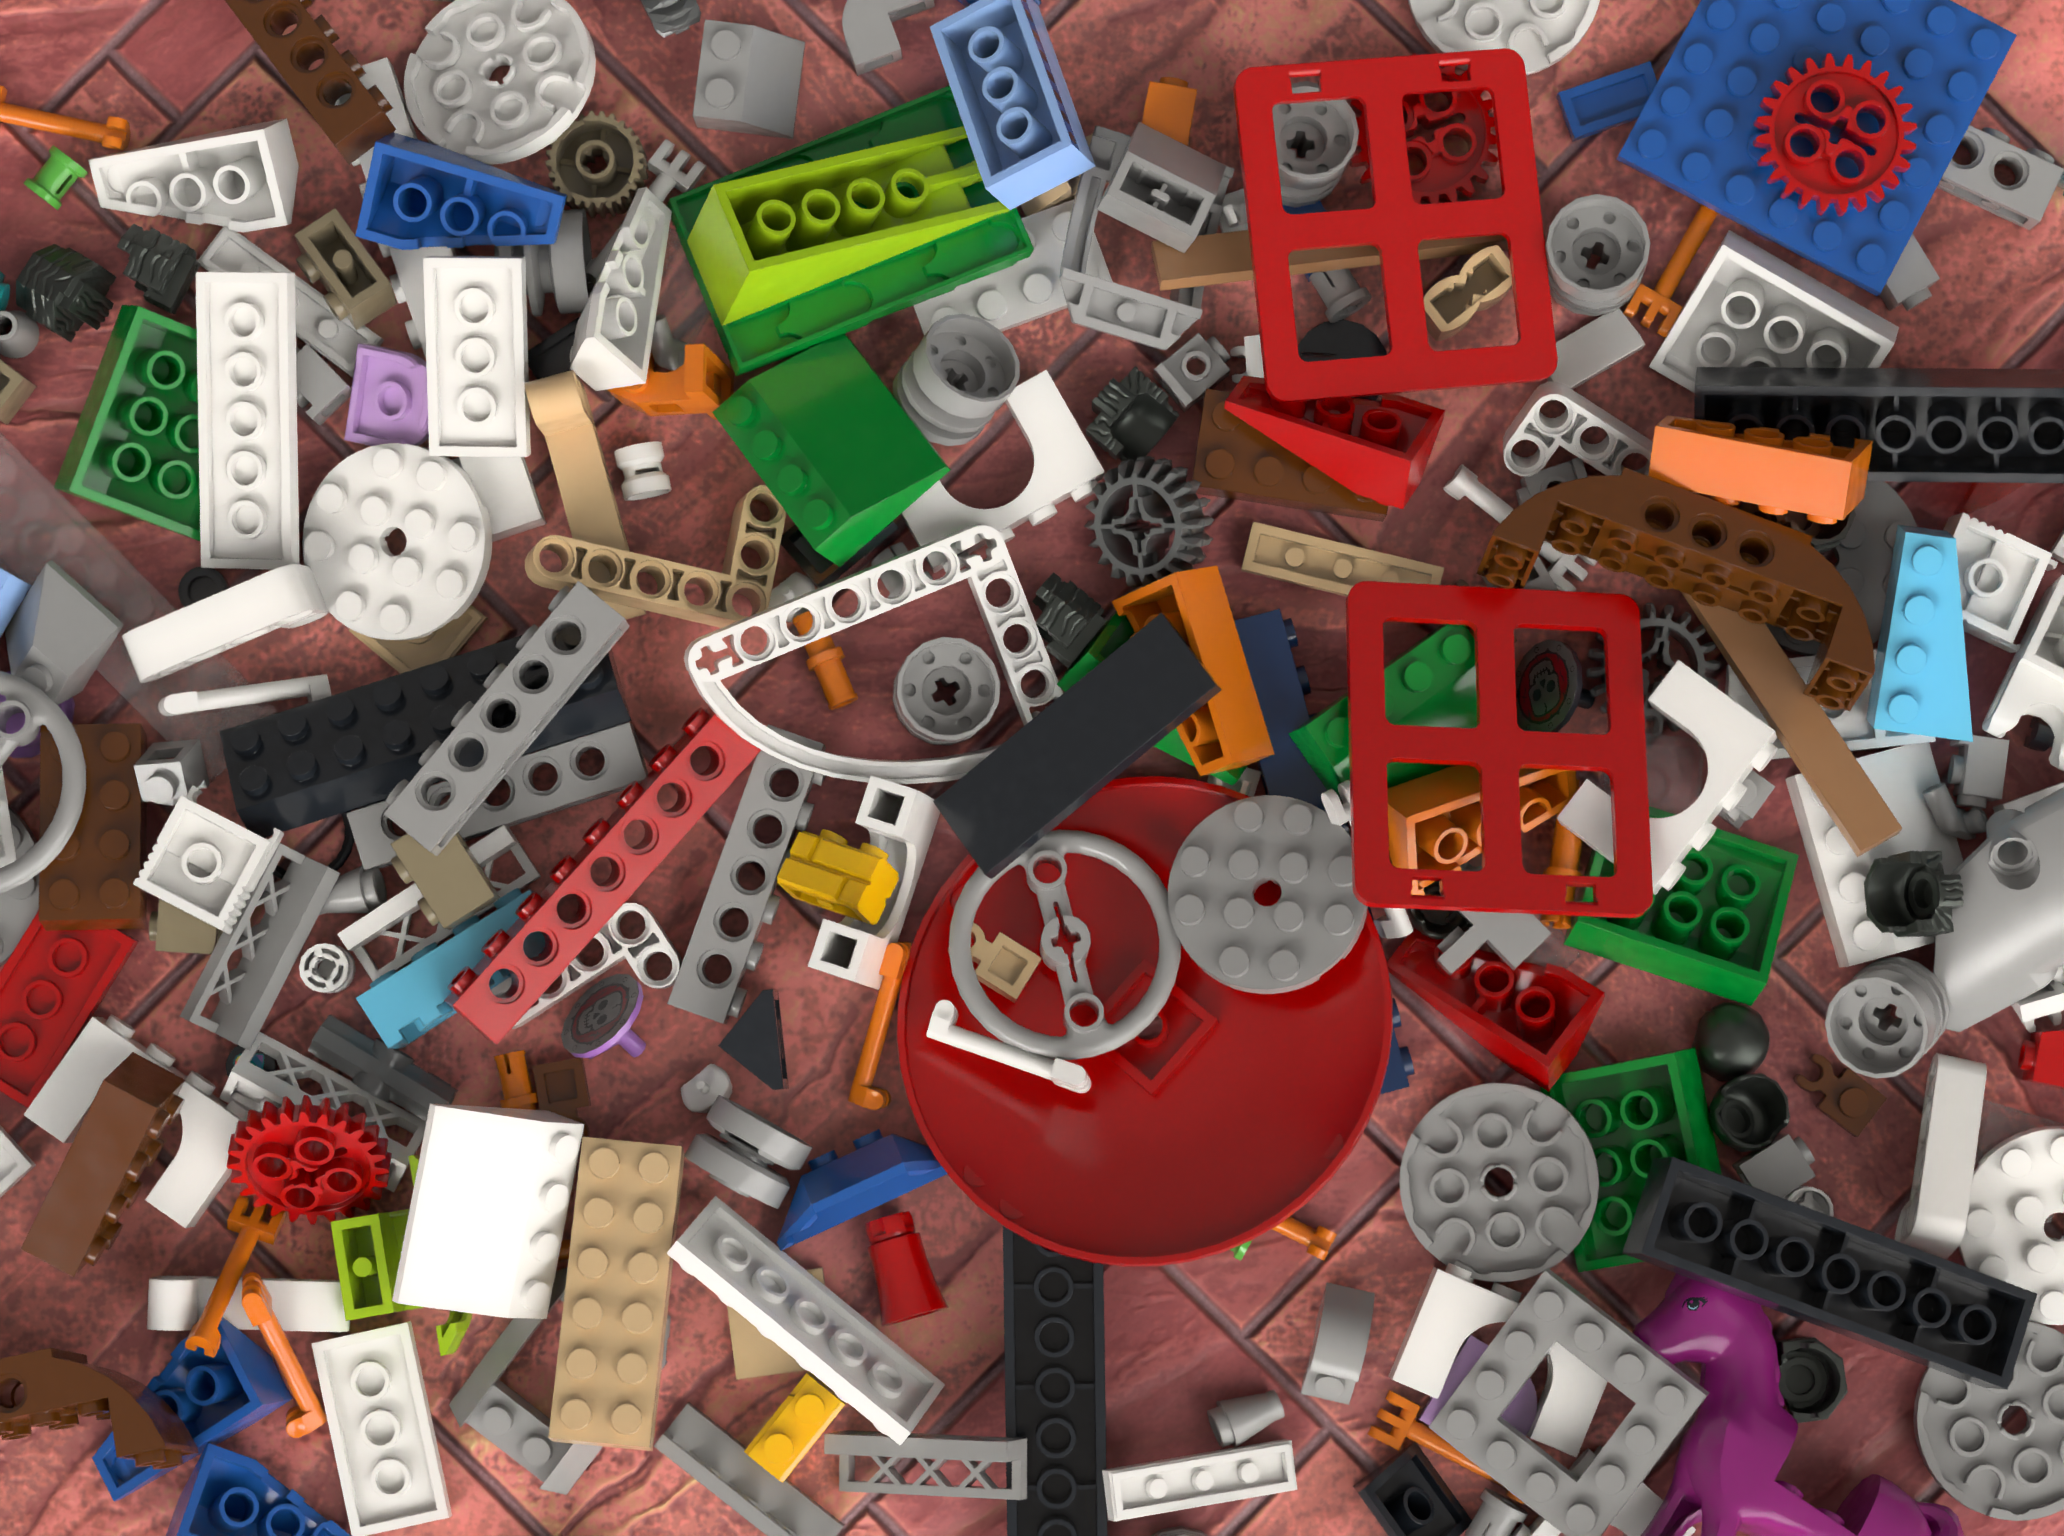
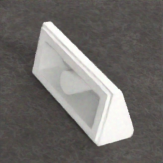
M1617 309L1612 313L1600 316L1556 342L1558 364L1554 373L1546 379L1548 382L1562 383L1573 390L1640 351L1646 344L1623 312Z

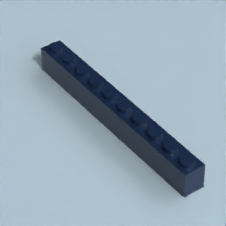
M1280 609L1235 620L1236 629L1274 750V755L1257 761L1265 794L1299 799L1326 812L1321 794L1326 792L1327 789L1289 736L1290 732L1317 714H1308L1304 695L1311 694L1308 676L1304 665L1295 666L1291 648L1298 647L1292 619L1283 620ZM1346 822L1341 826L1350 836L1348 823ZM1368 907L1369 913H1370V915H1371V917H1372V920H1373V922H1374L1371 909H1370V907ZM1394 998L1393 1032L1389 1063L1380 1094L1410 1087L1407 1076L1415 1074L1408 1047L1399 1048L1394 1028L1402 1027Z

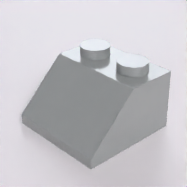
M705 19L693 108V118L697 128L793 139L805 42L754 25Z

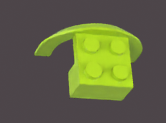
M420 1155L408 1156L413 1186L415 1184ZM410 1209L330 1222L346 1321L423 1308L421 1306L398 1304L392 1301ZM450 1310L447 1322L436 1326L440 1356L453 1354L458 1350L470 1325L473 1313Z

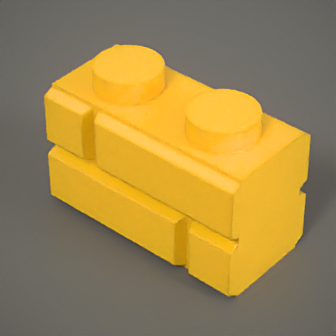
M822 829L819 836L806 831L798 833L790 849V857L785 859L777 875V883L795 899L874 925L878 923L886 906V899L890 898L899 880V873L887 862L889 855L880 848L868 843H862L860 848L857 849L848 846V841L842 836Z
M808 1371L744 1452L783 1483L845 1406L846 1402L838 1398L831 1388Z

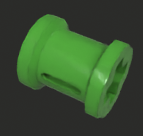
M52 145L49 149L51 155L33 179L27 178L23 184L58 210L62 206L60 200L78 177L85 178L88 172Z

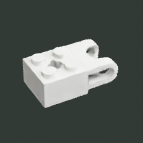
M2062 574L2044 592L2020 643L2021 647L2015 653L1987 712L1982 729L1997 738H2002L2007 731H2010V729L2017 725L2021 716L2032 715L2040 717L2051 727L2055 736L2049 756L2050 764L2064 772V575Z

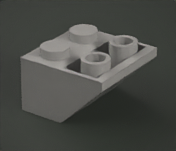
M1138 122L1100 200L1097 210L1185 253L1196 239L1212 206L1226 165Z

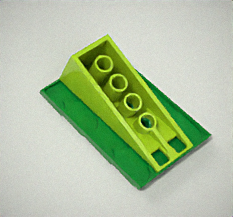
M950 85L670 198L666 205L672 211L671 221L676 228L675 231L690 267L693 269L694 277L706 306L710 310L711 318L725 352L728 354V359L735 376L801 353L812 345L866 326L875 319L951 292L957 286L1011 267L1018 261L1030 257L1034 250L1017 208L1009 210L985 189Z

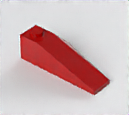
M1243 376L1225 400L1224 409L1355 494L1373 499L1381 505L1394 506L1400 509H1404L1421 482L1445 414L1443 409L1393 394L1382 395L1381 401L1348 397L1282 403L1270 397L1265 388L1264 378Z
M1413 928V932L1407 935L1387 961L1389 973L1507 1066L1549 1092L1577 1055L1604 1000L1605 992L1564 967L1549 963L1545 967L1523 961L1513 971L1498 954L1479 949L1449 976L1436 962L1443 954L1437 946L1444 939L1429 938Z

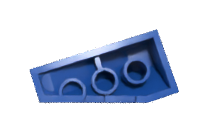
M208 1443L204 1448L178 1499L166 1536L351 1535L332 1520L328 1521L304 1502L305 1499L293 1489L289 1490L268 1473L269 1470L255 1459Z

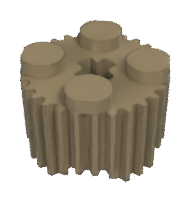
M589 111L588 116L580 115L579 121L576 122L574 120L570 127L555 142L549 144L551 150H546L549 160L545 162L550 172L548 175L553 183V187L556 191L567 195L565 205L570 206L571 209H584L591 218H595L597 214H600L601 218L605 219L607 213H610L612 217H615L616 213H626L638 188L646 187L643 180L648 179L646 170L649 167L638 135H635L631 127L627 128L623 120L618 123L615 115L612 113L608 117H606L604 111H600L599 115H595L593 111ZM603 156L607 168L602 170L601 173L592 174L590 168L587 167L588 162L595 164V157Z

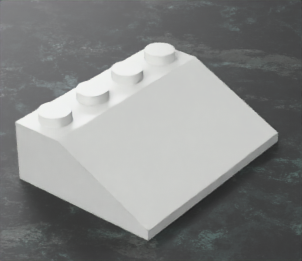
M1729 230L1649 367L1695 393L1697 367L1879 368L1895 344L1899 327Z
M1929 743L1904 745L1856 758L1902 827L1899 834L1859 857L1856 856L1802 773L1785 779L1839 968L1857 965L1935 942V936L1897 937L1894 933H1882L1867 916L1864 881L1874 859L1888 858V856L1907 851H1942L1941 864L1943 865L1944 875H1950L1963 862L1957 838L1944 833L1938 827L1922 794L1929 787L1941 783Z
M430 1103L392 1301L398 1304L503 1318L547 1319L584 1124L546 1110Z

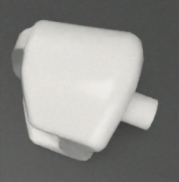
M799 572L793 573L785 581L772 589L768 609L815 590L813 582L810 578ZM803 607L793 609L788 614L786 622H792L793 618L809 610Z
M709 1064L681 1087V1096L684 1105L691 1112L709 1113L718 1095L730 1098L733 1086L725 1070L715 1064Z

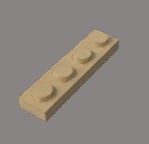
M1253 522L1241 571L1347 597L1350 589L1362 581L1440 585L1444 567Z

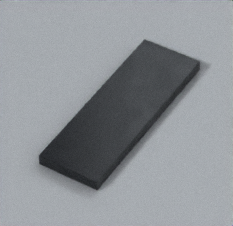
M1160 613L933 802L983 873L992 879L1222 689L1170 620L1163 613Z

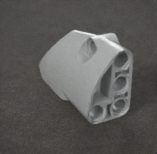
M2064 787L2026 807L2024 813L2015 809H2004L1994 813L1986 823L1987 839L1950 874H1960L1961 876L1959 883L1963 885L1961 890L1964 895L1961 898L1964 900L1962 907L1952 909L1951 921L1953 922L1954 932L1935 936L1933 973L1946 991L1949 1007L1945 1028L1947 1030L1961 1032L2041 990L2054 979L2058 967L2064 965Z

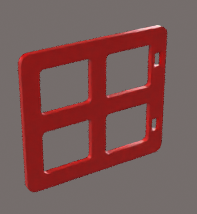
M1503 48L1249 67L1237 76L1233 85L1264 380L1265 388L1270 397L1278 402L1289 403L1538 382L1545 380L1554 373L1558 364L1526 71L1524 61L1516 51ZM1468 65L1467 81L1442 82L1441 69L1439 67ZM1319 76V92L1292 93L1290 78ZM1479 89L1488 91L1491 95L1502 187L1501 197L1496 199L1418 204L1412 197L1402 107L1403 96ZM1345 99L1359 100L1363 105L1373 206L1368 209L1304 214L1287 213L1282 205L1273 107L1278 104ZM1490 235L1503 236L1508 242L1518 331L1517 343L1506 346L1445 351L1433 350L1428 343L1418 253L1419 243L1427 240ZM1364 245L1376 247L1380 257L1389 339L1388 354L1384 356L1313 362L1302 360L1298 353L1288 260L1290 252Z
M1362 581L1355 584L1346 597L1352 887L1357 900L1365 906L1379 908L1636 918L1643 915L1653 901L1640 611L1636 602L1627 595L1613 593ZM1385 622L1466 625L1472 628L1475 638L1477 727L1394 725L1388 722L1385 715L1383 624ZM1514 629L1591 631L1602 635L1605 652L1608 733L1582 734L1525 731L1518 726ZM1388 763L1473 766L1478 770L1482 870L1396 868L1391 864L1389 860ZM1520 769L1604 772L1609 776L1614 876L1530 874L1524 870L1521 843ZM1412 880L1439 881L1441 896L1412 895ZM1566 887L1593 888L1594 902L1565 901L1567 895Z

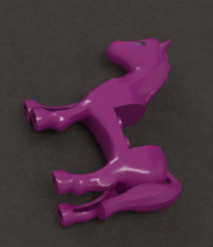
M1676 1273L1666 1290L1665 1298L1635 1325L1632 1333L1670 1363L1675 1364L1682 1361L1701 1363L1699 1385L1709 1392L1708 1396L1698 1407L1693 1423L1682 1438L1670 1488L1654 1518L1641 1536H1683L1690 1527L1699 1522H1702L1701 1536H1736L1737 1531L1749 1536H1964L1958 1516L1949 1507L1932 1502L1915 1501L1892 1481L1877 1474H1871L1863 1479L1845 1498L1836 1513L1824 1508L1816 1509L1802 1499L1804 1495L1798 1488L1785 1481H1774L1795 1441L1798 1423L1783 1408L1785 1405L1784 1398L1779 1390V1382L1782 1375L1778 1364L1776 1342L1772 1335L1773 1325L1760 1304Z

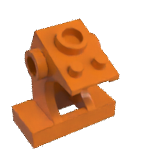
M704 343L685 345L684 364L678 369L666 373L656 372L651 352L645 384L612 388L607 391L624 405L648 416L707 413L714 420H717L712 412L733 394L734 371Z

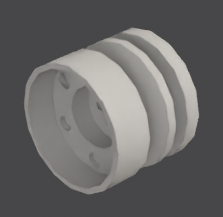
M1309 81L1292 83V93L1319 92L1318 83ZM1346 100L1278 104L1273 107L1282 205L1295 208L1315 204L1330 195L1340 181L1356 151L1359 135L1355 112ZM1290 148H1295V149H1297V154H1298V156L1304 157V158H1302V159L1296 158V152H1295V150H1292V149H1290Z
M1594 194L1577 198L1560 209L1549 226L1545 243L1550 294L1558 304L1576 314L1598 316L1612 313L1631 300L1641 283L1651 244L1646 223L1634 207L1617 197ZM1592 254L1601 257L1600 263L1596 266L1595 270L1586 267L1587 261L1591 258Z
M584 209L563 210L557 241L554 244L494 246V256H525L526 295L529 297L534 317L542 316L545 305V293H554L556 305L561 314L582 313L594 287V283L590 282L587 284L585 267L592 259L588 221Z
M966 314L947 315L931 326L916 350L911 353L908 360L902 365L893 381V395L928 441L945 446L963 445L981 433L985 425L993 417L995 411L1000 409L1011 395L1020 379V362L1011 342L995 326L984 319Z
M940 637L922 643L907 656L894 679L892 702L898 720L912 736L928 744L950 746L969 740L991 720L999 704L1000 680L993 661L980 647L963 638ZM941 681L944 687L953 685L956 688L957 692L951 697L953 705L948 706L944 700L937 703L933 700L932 695L937 691L936 682Z
M1902 957L1878 959L1862 968L1838 991L1829 1003L1825 1020L1828 1043L1838 1059L1855 1073L1875 1079L1896 1077L1912 1068L1934 1046L1945 1031L1949 1015L1946 991L1936 975L1919 962ZM1889 1004L1897 1007L1895 1015L1898 1019L1890 1015L1892 1007Z

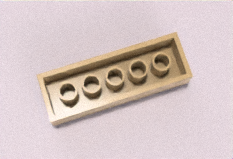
M582 1137L548 1436L553 1442L653 1451L673 1258L667 1252L676 1241L685 1158L682 1146Z

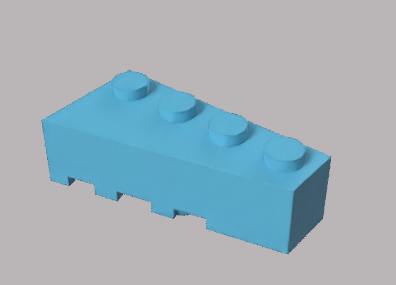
M1897 525L1875 660V673L1872 679L1866 719L1873 729L1973 742L1956 538L1948 531Z
M519 888L510 891L494 903L496 911L481 920L475 915L452 930L455 935L453 938L440 946L436 942L426 946L411 957L413 961L411 964L398 972L393 969L385 973L369 985L371 989L356 997V1000L388 1048L402 1049L457 1013L444 1001L451 994L448 985L462 969L467 966L473 969L485 956L481 951L485 943L498 930L503 929L507 932L519 918L515 914L517 908L534 891L528 890L523 894ZM540 931L530 933L523 943L525 955L528 958H533L541 954L545 947V938ZM500 969L493 973L489 981L490 990L511 977L507 969Z

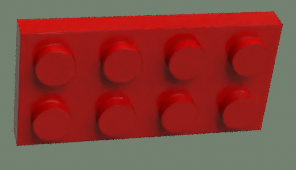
M38 910L0 972V1092L29 1108L96 1012L138 944V940L120 929L46 931L39 921Z

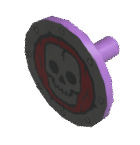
M615 974L602 979L588 989L574 1004L565 1019L561 1034L563 1047L576 1058L592 1059L618 1044L632 1057L642 1054L646 1048V1043L630 1029L640 1012L644 997L641 984L629 974Z

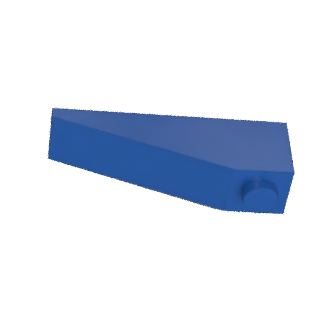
M392 132L375 141L355 236L401 250H413L423 247L463 248L475 245L516 246L554 244L557 241L567 195L444 147Z
M222 1317L217 1328L221 1334V1343L214 1358L204 1355V1348L198 1347L196 1351L186 1349L185 1342L187 1338L179 1342L170 1354L173 1358L160 1375L153 1377L146 1386L161 1397L178 1415L198 1447L199 1453L182 1456L183 1464L202 1454L208 1443L217 1445L293 1399L271 1355L224 1317ZM113 1431L92 1457L113 1501L121 1500L179 1467L175 1466L165 1469H153L152 1465L136 1467L135 1460L117 1458Z

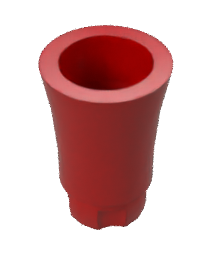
M910 1211L888 1215L865 1223L867 1237L871 1244L867 1248L879 1296L881 1325L888 1326L948 1308L927 1259L920 1232L915 1233V1226Z

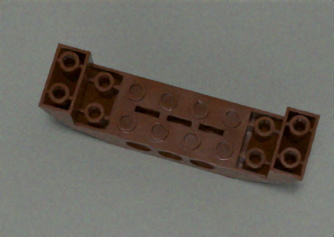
M1625 467L1620 475L1589 476L1562 482L1535 494L1515 508L1493 531L1476 573L1486 577L1491 584L1499 588L1511 589L1514 587L1516 589H1524L1542 544L1545 541L1561 553L1567 555L1580 554L1594 559L1607 570L1632 573L1645 578L1648 584L1656 588H1672L1689 594L1696 602L1710 607L1719 605L1738 612L1741 618L1751 623H1768L1784 629L1789 636L1795 639L1819 642L1820 644L1803 694L1815 698V701L1825 708L1850 711L1875 673L1873 642L1865 614L1851 587L1834 565L1810 545L1813 536Z
M47 1348L0 1358V1436L2 1440L29 1437L32 1435L31 1427L49 1426V1430L76 1427L79 1425L78 1417L96 1416V1420L111 1419L116 1457L135 1460L136 1467L152 1465L153 1469L171 1468L183 1464L182 1456L199 1453L198 1447L183 1421L161 1397L141 1382L122 1373L88 1364L87 1355Z

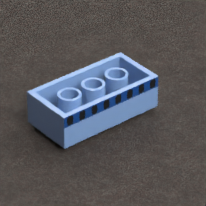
M979 0L930 26L985 189L1004 206L1012 210L1095 167L1039 6L1033 0Z

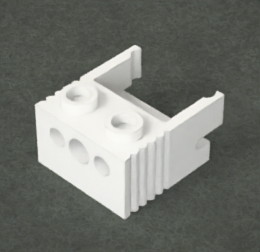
M1964 512L1949 517L1943 531H1948L1956 538L1964 632L2007 652H2018L2021 644H2013L2014 639L2045 570L2055 569L2058 562L2051 559L2052 553L2009 533L2004 534L2001 529L1995 530V527L1992 525L1987 527L1985 522L1979 523L1977 518L1970 519V516Z
M192 785L187 796L181 795L157 838L158 844L152 847L153 852L148 855L149 861L144 862V869L139 871L140 877L135 879L133 885L230 935L233 930L232 925L237 923L236 917L241 916V909L246 906L245 900L250 899V892L255 890L284 833L274 828L273 836L265 839L197 804V797L203 791Z

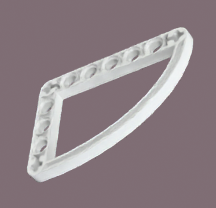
M980 524L971 525L703 635L689 644L684 655L685 667L698 693L716 716L738 736L765 753L801 769L833 778L866 783L869 782L871 775L897 784L958 780L1002 744L974 752L913 760H878L836 755L806 747L779 735L761 724L736 702L721 680L967 578L1023 725L1025 726L1041 713L1035 711L1031 714L1030 707L1045 705L1052 699L1055 701L1063 694L1061 688L1056 685L1058 679L1004 539L999 531L993 527ZM976 534L982 539H990L992 546L986 549L987 558L983 560L980 555L975 554L961 558L966 568L960 570L959 558L950 547V544L956 542L957 550L963 551L975 545L974 536ZM940 551L948 560V570L940 579L932 580L923 571V561L929 553ZM887 570H895L903 578V588L899 595L888 599L880 594L877 583L882 573ZM1002 578L1009 584L1011 595L1007 603L994 607L986 599V588L994 579ZM848 588L855 592L858 598V606L852 615L840 617L833 610L832 600L836 592ZM803 607L809 610L812 615V627L806 634L795 636L787 628V616L793 609ZM1015 624L1022 625L1028 632V643L1019 652L1009 651L1003 641L1007 628ZM752 626L762 628L767 635L766 647L762 652L755 655L746 653L741 647L740 642L743 632ZM730 635L731 649L740 659L738 663L732 665V657L726 655L714 662L716 670L711 673L705 667L696 666L695 661L702 657L701 648L707 646L712 652L728 648L722 638ZM1036 669L1044 675L1046 686L1042 694L1030 698L1023 693L1021 680L1025 673Z

